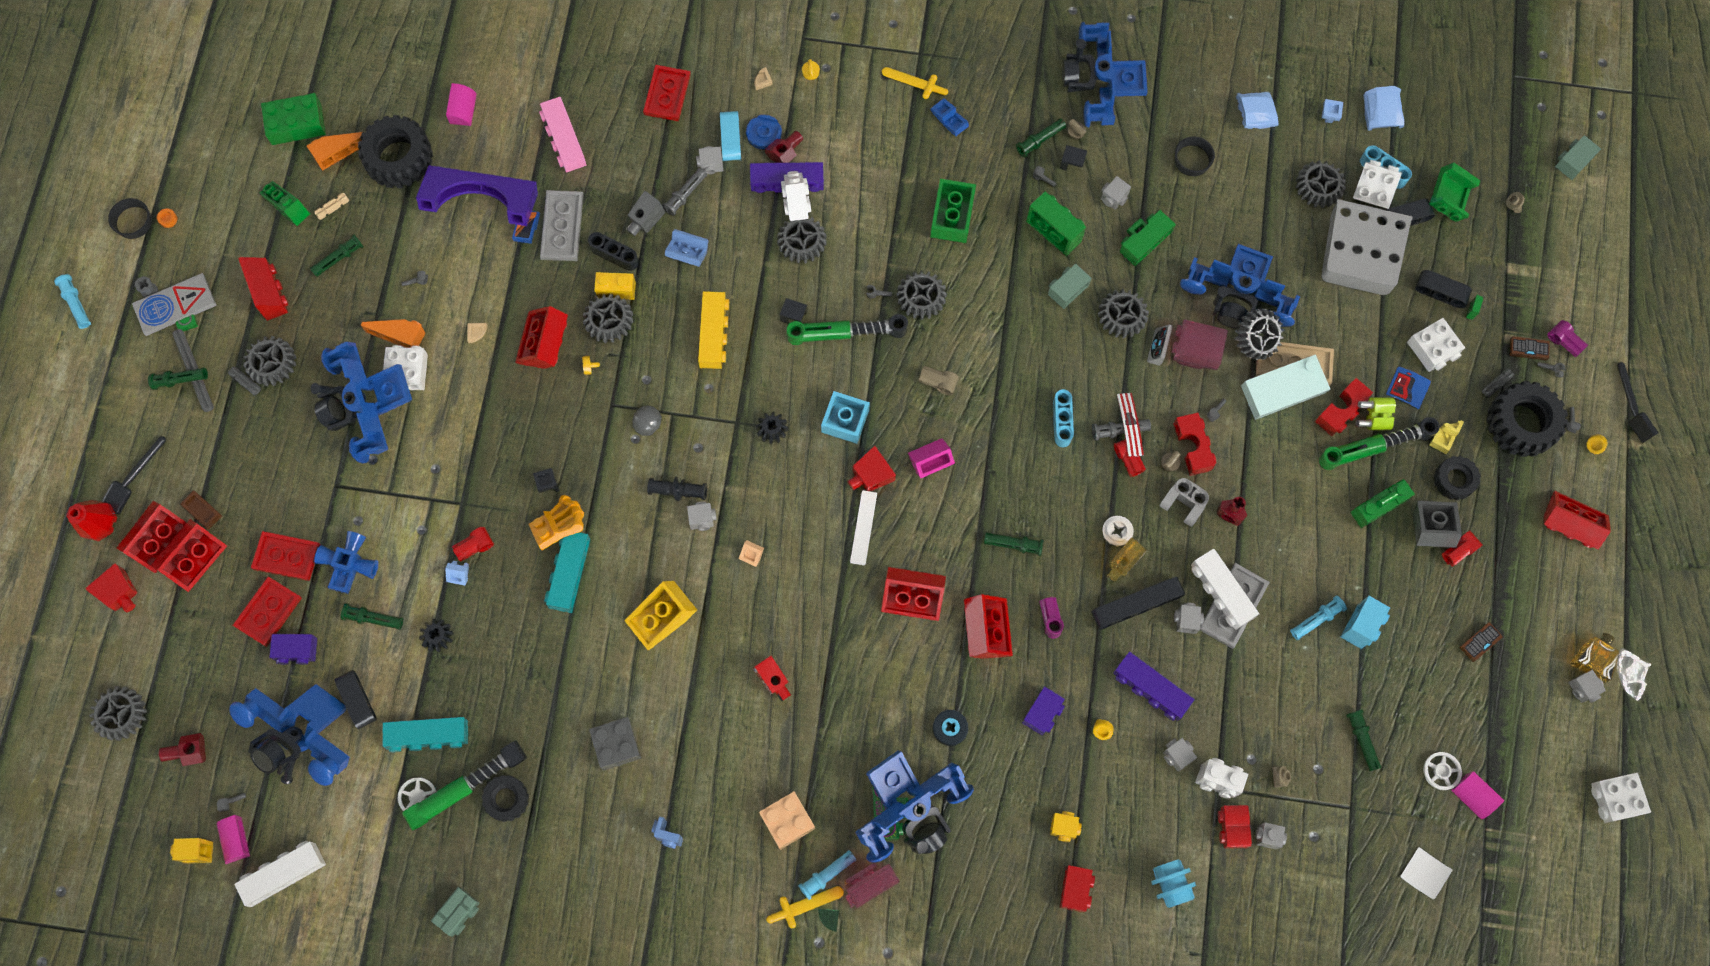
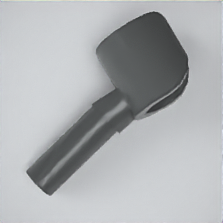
M1037 166L1034 170L1033 178L1035 180H1043L1054 187L1056 183L1044 175L1045 169Z
M418 271L417 278L402 282V286L415 283L425 285L428 281V274L425 271Z
M873 285L866 287L867 290L873 291L872 293H866L870 299L880 295L892 297V292L876 290Z
M1538 362V367L1554 371L1556 377L1561 378L1564 376L1563 371H1566L1563 363L1549 365Z
M1222 399L1217 406L1211 408L1207 413V417L1211 422L1221 416L1218 411L1227 402L1226 399Z
M1570 407V418L1566 430L1576 434L1581 424L1575 422V409Z
M245 793L229 799H219L217 801V810L219 812L228 811L230 803L246 798Z

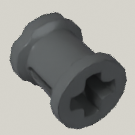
M143 276L135 281L136 290L144 298L158 292V287L148 277Z

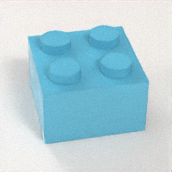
M833 391L821 424V432L858 444L869 412L870 402Z
M1368 596L1357 605L1340 637L1360 649L1366 645L1370 646L1380 636L1381 631H1379L1381 625H1385L1390 615L1387 613L1390 607Z

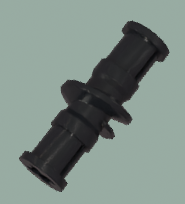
M675 476L673 482L649 478L647 492L648 495L653 493L665 496L673 495L676 501H680L683 496L705 500L707 498L708 485L707 483L702 485L690 482L685 483L684 479L679 482L677 476Z

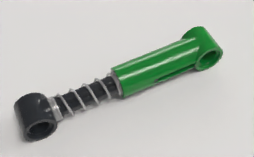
M896 314L888 318V320H884V322L878 320L877 322L870 321L869 323L862 322L852 324L849 320L815 323L793 321L788 324L786 331L787 339L792 345H800L803 342L851 339V336L853 337L854 335L859 334L861 336V334H867L868 336L872 333L874 335L876 333H885L895 338H902L907 333L908 320L904 315ZM901 324L903 327L895 328L894 325ZM794 331L800 332V334L797 336L792 335L791 333Z
M1427 417L1411 428H1405L1403 431L1398 430L1397 433L1391 432L1390 435L1384 434L1383 436L1377 434L1338 447H1329L1319 457V464L1325 470H1333L1337 466L1386 452L1387 447H1394L1396 444L1401 445L1402 442L1408 443L1409 440L1415 441V439L1428 441L1438 433L1440 429L1439 422L1435 418ZM1424 426L1428 427L1430 432L1426 431ZM1327 456H1332L1334 462L1330 461Z
M513 741L502 748L496 759H492L488 764L485 763V766L482 768H477V771L474 773L470 772L468 777L463 775L423 801L403 811L402 815L411 830L414 831L430 821L431 818L471 794L477 784H483L485 779H490V776L493 774L497 775L499 770H504L508 766L513 768L526 760L527 756L518 741Z

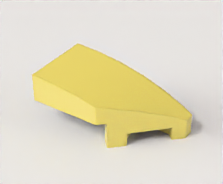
M1464 421L1443 424L1438 433L1432 438L1429 446L1447 454L1455 437L1459 434Z

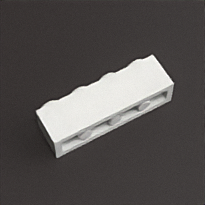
M1215 549L1199 557L1191 564L1192 572L1197 578L1201 579L1205 591L1215 599L1216 607L1223 611L1226 615L1225 619L1231 627L1237 630L1259 615V612Z
M304 841L296 846V850L290 853L289 851L284 852L277 857L278 860L259 866V870L255 873H247L239 878L240 881L234 885L244 906L253 907L325 866L326 863L316 843Z

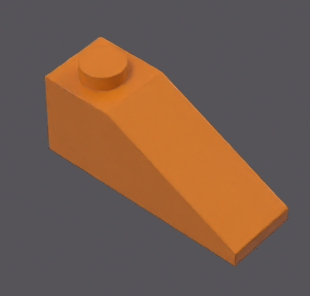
M363 132L324 136L312 141L311 144L307 145V148L323 171L359 150L358 142L362 141L360 136Z
M402 319L361 323V327L366 333L403 348L419 346L425 335L422 325L414 320L411 322Z

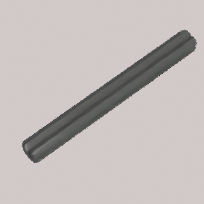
M181 329L173 331L172 335L186 370L198 369L184 332ZM191 381L202 410L204 412L213 410L214 406L204 381Z

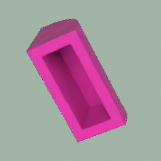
M451 84L446 117L450 124L471 126L477 95L473 89L461 84Z
M942 438L908 453L910 461L920 479L955 464L951 449Z
M1474 771L1467 773L1460 780L1459 784L1451 790L1481 820L1493 813L1504 802Z
M233 815L218 821L216 825L225 864L250 857L242 817Z

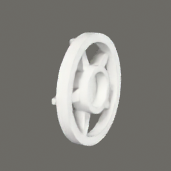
M1437 752L1429 756L1424 763V776L1434 788L1449 790L1459 784L1462 777L1461 765L1451 754ZM1435 756H1442L1441 763L1437 765L1430 761ZM1446 757L1454 762L1457 769H1451L1446 763ZM1428 766L1434 769L1435 775L1432 779L1428 774ZM1458 772L1456 781L1451 785L1449 781L1451 773ZM1442 779L1447 787L1439 786L1434 781Z
M412 778L406 781L398 793L399 806L405 811L412 805L426 799V796L436 792L434 785L424 778ZM416 781L415 789L411 792L404 791L408 784ZM420 781L427 783L432 791L424 792L421 790ZM402 793L409 796L410 803L406 808L402 803Z

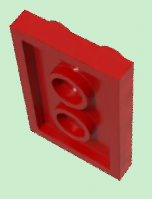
M655 65L643 110L644 115L679 122L691 72Z
M262 531L251 569L310 581L315 565V554L321 544L319 542Z
M268 576L232 626L267 647L271 642L272 634H277L302 597Z

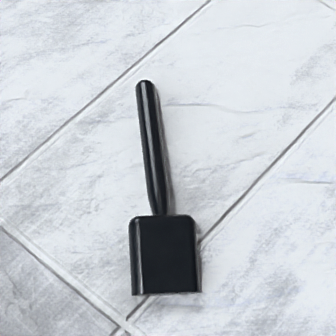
M1619 362L1617 368L1630 411L1634 417L1629 421V425L1643 444L1659 432L1646 413H1639L1626 366L1623 362Z
M160 436L122 483L119 481L111 483L101 502L111 504L115 513L121 514L132 494V490L127 486L137 477L166 442L164 436Z

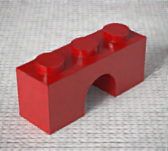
M1355 378L1339 396L1346 403V409H1339L1331 403L1315 422L1330 436H1333L1336 432L1340 434L1347 427L1346 421L1348 419L1353 421L1359 414L1357 411L1359 409L1358 402L1369 401V397L1374 392Z
M1199 413L1177 417L1173 425L1178 441L1191 440L1196 446V451L1187 453L1184 458L1189 476L1212 471L1216 464V457L1214 453H1211L1209 447L1211 445L1210 438L1205 434L1203 418H1200Z

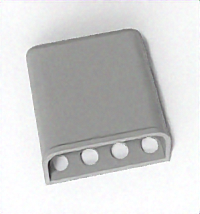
M1338 199L1330 217L1321 275L1322 279L1328 283L1379 295L1389 294L1398 283L1412 216ZM1343 208L1348 209L1350 216H1342L1340 210ZM1359 213H1366L1368 220H1360ZM1377 218H1385L1387 221L1386 225H1379ZM1395 222H1403L1404 228L1402 230L1397 229Z

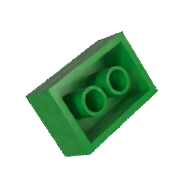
M316 93L261 103L265 135L272 145L326 135L322 105Z
M940 179L931 227V238L961 243L967 242L976 184Z
M1046 191L1030 205L1026 222L1067 257L1082 241L1086 229L1084 222L1074 217L1067 207L1059 204L1057 199Z

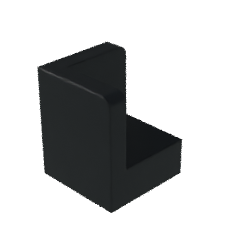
M1066 145L1060 169L1067 171L1068 164L1082 168L1087 150Z
M786 298L780 312V322L788 323L789 319L801 322L803 316L807 314V305Z
M552 468L533 473L539 493L555 489L556 492L560 491Z

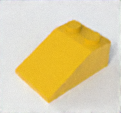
M663 581L624 621L645 648L650 650L683 625L697 609L675 581Z

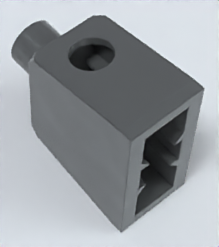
M643 192L628 214L632 223L626 230L631 235L636 236L640 229L645 233L649 232L666 213L659 200L648 192Z

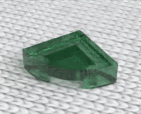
M818 908L822 924L827 929L837 932L839 911Z

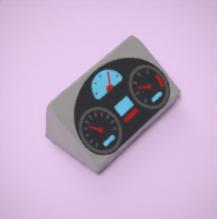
M1172 325L1155 329L1147 359L1148 363L1159 366L1162 364Z

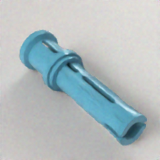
M68 274L61 275L54 280L55 285L59 286L61 297L68 303L80 329L89 327L91 322L79 301L78 290L74 288L71 282L72 277Z
M1335 596L1328 604L1321 605L1317 613L1290 630L1292 636L1299 640L1326 620H1333L1334 616L1339 612L1347 610L1344 601L1339 596Z
M850 850L819 874L817 872L813 873L812 878L804 884L800 883L798 885L808 900L818 890L824 889L828 881L857 861L854 855H851Z

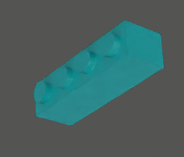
M578 532L559 540L561 548L559 554H556L554 559L556 568L550 575L549 583L551 587L550 591L546 592L544 600L549 609L572 613L590 543L588 534Z
M464 717L383 723V747L389 750V752H401L403 748H409V751H420L422 747L438 750L442 749V746L450 745V748H462V744H468V720Z

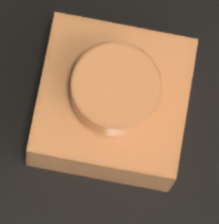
M746 540L739 559L757 567L764 548Z

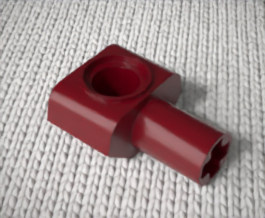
M794 131L785 140L776 139L765 149V154L775 163H790L797 156L794 148L803 141V136L798 131Z
M1240 496L1222 501L1217 508V515L1225 521L1238 526L1247 517L1244 508L1246 501Z
M201 733L181 736L178 745L159 749L160 761L180 759L182 766L204 763L206 761L204 736ZM195 745L194 752L189 754V748Z

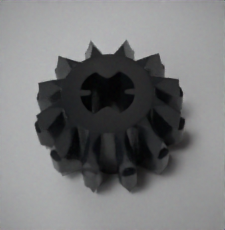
M773 411L771 416L764 413V418L759 417L758 422L760 424L756 425V429L759 430L757 435L758 437L762 436L763 442L769 439V444H773V440L779 443L780 437H786L785 432L788 431V426H786L787 420L782 419V414L775 416Z
M432 619L431 625L425 622L427 628H421L420 632L423 635L419 636V639L423 641L422 646L424 648L428 647L430 652L435 649L438 653L441 652V647L448 649L446 643H452L453 640L449 637L454 635V632L449 630L451 628L450 624H445V621L442 619L439 622L436 619ZM434 634H440L439 637H433Z

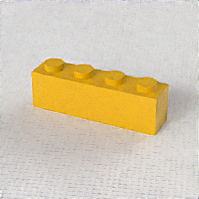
M703 291L698 357L700 368L722 369V362L726 363V351H723V346L727 345V334H724V329L728 328V316H725L726 310H729V299H726L725 292Z

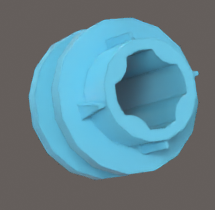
M1178 859L1153 869L1156 880L1151 881L1152 885L1159 883L1163 892L1156 895L1157 899L1163 898L1168 908L1195 898L1192 887L1197 885L1195 882L1188 884L1185 874L1191 872L1190 868L1184 869L1181 860Z

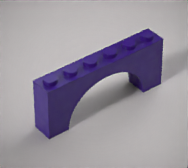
M429 165L416 199L419 210L437 212L443 203L453 197L471 193L484 194L498 199L506 206L509 224L527 226L538 191L535 181Z

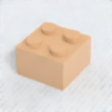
M795 792L790 793L759 812L780 850L815 829Z

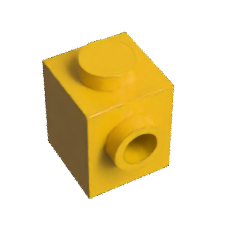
M1062 811V814L1054 813L1050 835L1057 836L1059 841L1070 842L1071 839L1074 840L1077 835H1080L1082 823H1079V817H1074L1072 812Z

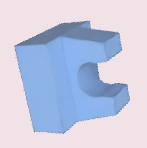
M1325 99L1322 111V118L1325 119V122L1340 121L1343 102Z
M457 561L448 563L445 568L446 582L465 586L468 581L469 564L464 563L461 566L457 565Z

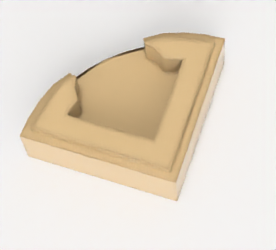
M766 67L761 69L755 78L756 90L772 85V80Z
M468 323V343L476 342L485 335L487 323Z

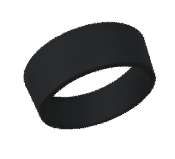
M1187 137L1178 143L1175 150L1176 167L1180 172L1188 176L1204 174L1215 159L1212 145L1201 137ZM1186 146H1197L1203 149L1209 159L1207 168L1198 171L1185 168L1178 160V152Z
M127 198L117 202L111 208L108 222L112 230L122 237L136 239L149 231L152 225V216L144 202L135 198ZM139 207L147 211V220L139 230L133 233H121L118 230L117 220L126 209Z

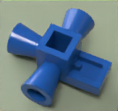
M347 531L345 549L337 547L336 551H333L323 545L318 547L315 554V564H326L334 568L328 585L329 589L349 594L356 572L370 579L375 577L379 565L378 560L362 559L357 554L366 539L365 536Z

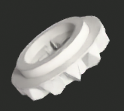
M1122 516L1110 517L1106 520L1102 529L1104 539L1109 544L1116 545L1117 547L1127 544L1132 539L1134 532L1131 522ZM1114 526L1117 529H1123L1120 533L1121 537L1118 534H1112L1115 530Z

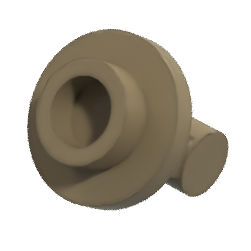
M1072 119L1068 126L1069 136L1074 139L1082 138L1086 133L1085 126Z
M1520 192L1510 194L1506 200V206L1514 210L1515 213H1521L1525 200L1524 195Z
M1178 451L1166 453L1161 459L1162 467L1170 472L1177 470L1181 463L1179 458L1181 454Z
M1284 766L1272 767L1274 788L1288 786L1291 781L1290 771Z

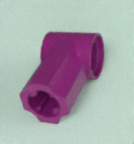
M1561 320L1548 332V338L1554 344H1561L1576 358L1588 344L1573 332L1574 329L1569 322Z
M1056 597L1045 598L1039 601L1045 626L1044 632L1047 637L1056 639L1061 635L1064 623L1060 617ZM1055 624L1058 626L1059 630L1052 631L1049 628V625Z

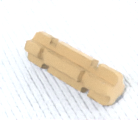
M340 193L337 195L338 198H333L322 205L323 208L319 207L314 211L315 215L319 220H322L326 217L327 213L329 215L340 208L341 204L344 205L349 202L348 197L344 193Z

